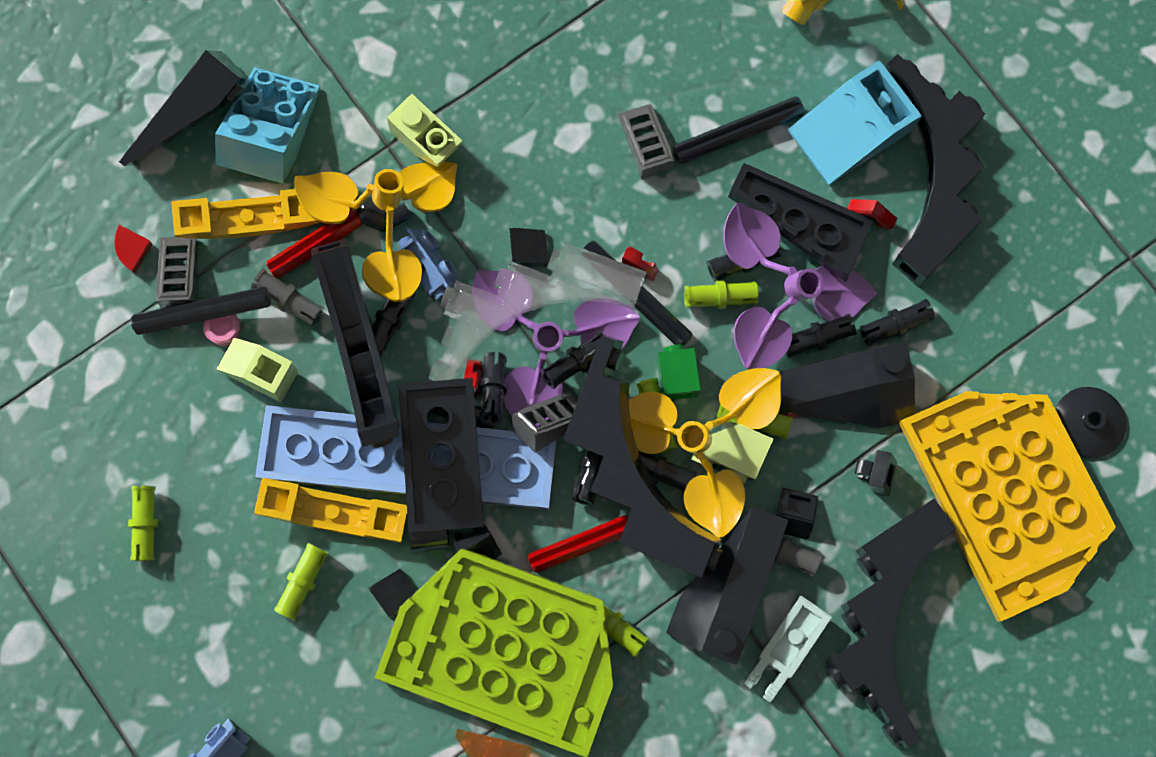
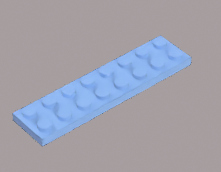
M266 405L255 477L258 480H262L263 477L296 484L406 495L401 419H399L400 436L393 438L392 443L379 448H372L371 445L362 447L354 414ZM428 422L435 429H441L447 425ZM477 427L482 503L549 510L557 440L534 453L514 431ZM445 445L434 447L430 455L431 461L437 466L448 464L452 458L450 448Z

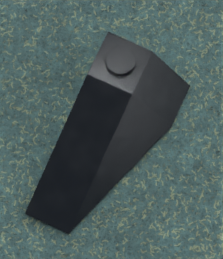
M205 50L119 160V163L123 166L136 164L226 106L228 102L231 105L234 104L245 90L242 84L247 77L222 51Z
M907 343L869 349L779 372L781 374V406L778 414L787 415L790 412L796 413L793 415H797L799 418L809 419L811 417L833 420L835 423L845 424L847 422L862 424L872 428H884L899 425L901 420L915 414V376Z
M752 507L719 548L724 553L716 571L711 570L710 574L702 578L697 576L681 594L666 633L701 652L737 665L784 535L788 519Z

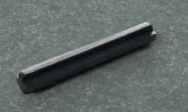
M794 96L677 143L673 146L674 156L679 164L686 163L803 115L804 106L800 98Z
M592 240L582 249V257L674 345H686L691 340L692 332L596 241Z
M262 286L137 313L131 317V326L137 335L268 308L271 306V294L267 287Z

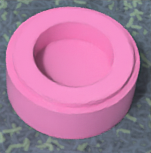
M236 315L207 320L203 324L206 337L217 346H229L234 338L238 339L242 330L240 320Z

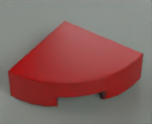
M851 199L847 209L876 220L878 222L876 226L880 228L893 229L897 221V217L878 200Z
M119 225L114 239L115 251L122 264L135 274L153 244L145 237Z
M627 246L622 257L621 266L630 272L654 281L658 273L656 264L642 260V252Z
M468 360L464 378H473L474 396L478 397L480 395L479 384L482 379L483 363L478 360Z

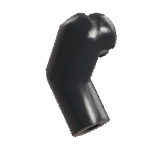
M365 201L357 209L361 222L365 226L385 232L387 212L379 209L373 202ZM404 202L394 208L393 228L412 218Z

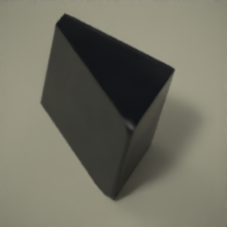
M509 228L513 269L548 266L545 230Z
M783 487L776 515L788 519L784 534L802 539L810 537L815 523L818 496Z
M401 568L368 588L391 620L397 617L400 607L417 592Z

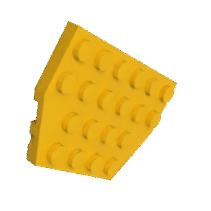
M966 391L899 422L940 507L956 528L953 534L997 622L1006 620L1068 591L1075 582V578L1084 566L1090 562L1097 553V549L1116 527L1048 395H1018L1016 393L982 394Z

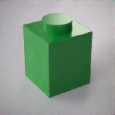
M682 344L663 348L664 352H658L656 360L661 393L672 401L698 398L701 388L695 349H685V345Z

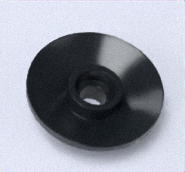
M1095 387L1074 389L1063 396L1055 408L1080 457L1099 458L1114 451L1124 438L1126 431L1125 413L1119 402L1102 389ZM1089 414H1094L1098 417L1099 424L1097 426L1089 423Z

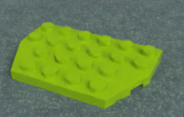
M462 548L400 607L375 679L578 755L588 757L613 687L604 600Z

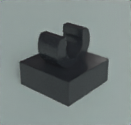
M877 450L874 462L858 459L854 473L858 474L859 479L870 481L869 486L875 494L890 496L897 461L891 452Z
M485 524L484 527L473 528L474 531L465 537H462L459 532L455 534L457 542L454 543L457 551L463 548L491 559H496L502 555L495 539Z

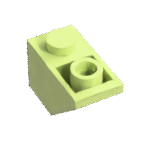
M413 94L387 117L391 134L415 156L436 167L441 165L463 143L450 128Z
M236 338L233 339L217 367L219 372L280 403L299 372L292 361L260 345Z
M738 424L712 434L711 446L704 453L711 466L717 464L735 472L741 478L743 484H745L747 478L752 481L756 479L773 438ZM690 452L693 454L691 460L702 465L696 453Z

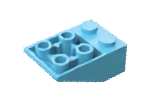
M879 60L849 79L791 126L788 132L829 186L911 133L922 115Z
M254 67L243 85L245 88L243 94L232 104L215 133L216 165L283 184L296 161L320 91V85Z

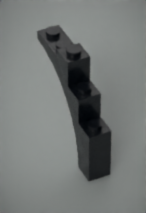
M897 54L887 64L886 69L922 115L917 123V127L924 143L928 174L927 195L920 221L911 239L898 254L892 265L919 288L982 221L975 206L966 200H961L958 196L974 181L984 167L974 151L969 148H963L960 144L978 127L986 113L981 110L980 104L974 98L965 96L961 91H958L951 99H948L945 91L938 84L930 83L922 76L918 67L912 61L904 60Z
M346 238L311 248V253L343 363L362 447L371 445L372 448H379L392 443L393 438L400 436V424L373 332L369 311Z
M935 498L856 550V553L859 555V558L856 560L860 569L868 578L873 576L876 583L841 605L845 612L841 617L852 633L858 631L861 638L825 661L830 668L826 671V674L836 689L840 690L843 688L846 693H849L860 687L863 691L860 694L862 702L872 714L875 712L879 714L885 723L881 727L883 733L893 746L899 744L901 749L912 747L921 738L906 713L897 685L893 655L895 623L903 595L916 569L936 545L956 530Z

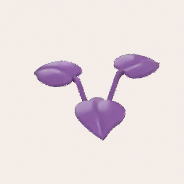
M737 203L727 216L723 232L724 247L730 260L742 269L752 268L760 261L764 267L788 275L784 288L789 298L775 309L772 315L762 307L750 308L738 317L734 325V342L743 366L748 370L766 368L780 360L791 345L792 329L790 325L783 320L777 319L789 307L796 305L798 301L814 298L813 305L816 312L826 321L843 317L846 314H850L853 317L867 302L875 297L876 291L854 270L851 271L845 282L823 265L816 270L809 268L797 272L793 266L786 267L768 261L766 257L774 255L780 245L781 235L777 224L767 214L742 203Z
M478 270L474 276L473 300L481 320L494 330L507 331L517 319L520 323L534 331L533 344L541 352L536 371L527 366L518 367L505 378V381L508 383V390L506 396L503 397V402L512 417L514 413L523 408L563 394L562 383L557 388L551 389V386L547 385L541 375V369L544 368L547 354L558 350L563 338L581 335L580 344H583L598 332H603V335L605 334L606 336H612L624 341L623 348L640 320V316L625 304L610 299L595 298L583 302L576 308L573 315L574 322L578 327L576 330H561L553 322H543L538 325L536 322H532L521 315L530 309L533 301L532 289L525 278L514 272Z

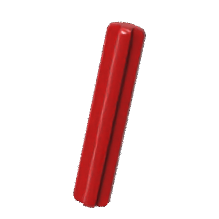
M350 208L346 221L339 224H324L266 262V266L272 276L277 279L281 278L312 258L311 248L339 241L361 227L363 223L357 211Z
M623 515L530 553L528 560L532 570L535 573L541 572L620 540L628 516Z

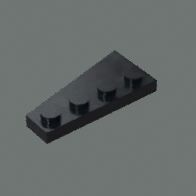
M743 163L728 195L736 203H742L767 214L777 224L781 236L845 282L852 271L874 221L746 163Z

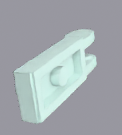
M800 595L758 656L760 660L752 669L744 684L751 689L753 685L757 684L762 676V672L769 665L779 672L774 681L768 685L763 696L764 699L771 702L786 679H791L832 617Z

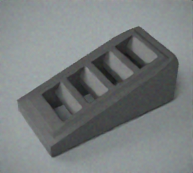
M652 104L619 113L618 118L640 179L674 169L675 160ZM647 115L649 121L633 126L630 125L629 120ZM648 128L652 129V133L635 137V132ZM656 140L657 144L640 149L639 144ZM660 151V156L645 160L644 155Z
M160 238L156 287L157 304L161 308L197 301V239ZM188 246L187 253H169V247ZM187 260V265L169 266V261ZM186 273V278L169 279V274ZM169 286H185V291H169Z
M569 391L523 408L513 414L512 430L536 453L566 434L572 414L565 406L569 405L574 410L578 399ZM559 411L564 418H560L555 412ZM549 417L553 422L549 423L545 418Z

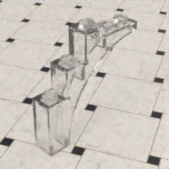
M564 242L561 250L554 249L547 269L553 271L552 276L510 261L508 268L501 267L497 275L494 288L499 289L498 295L456 280L453 288H446L440 307L445 308L443 315L456 321L454 327L448 326L441 344V346L446 347V351L442 361L435 360L429 380L456 379L460 369L476 348L498 328L524 313L544 306L573 301L606 302L633 309L646 272Z

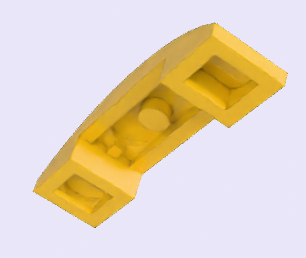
M295 189L280 190V195L217 202H209L208 198L171 201L175 238L226 239L251 237L295 230L320 223L309 216L298 201Z
M262 477L254 514L335 533L401 543L407 516V505L300 487L299 484Z

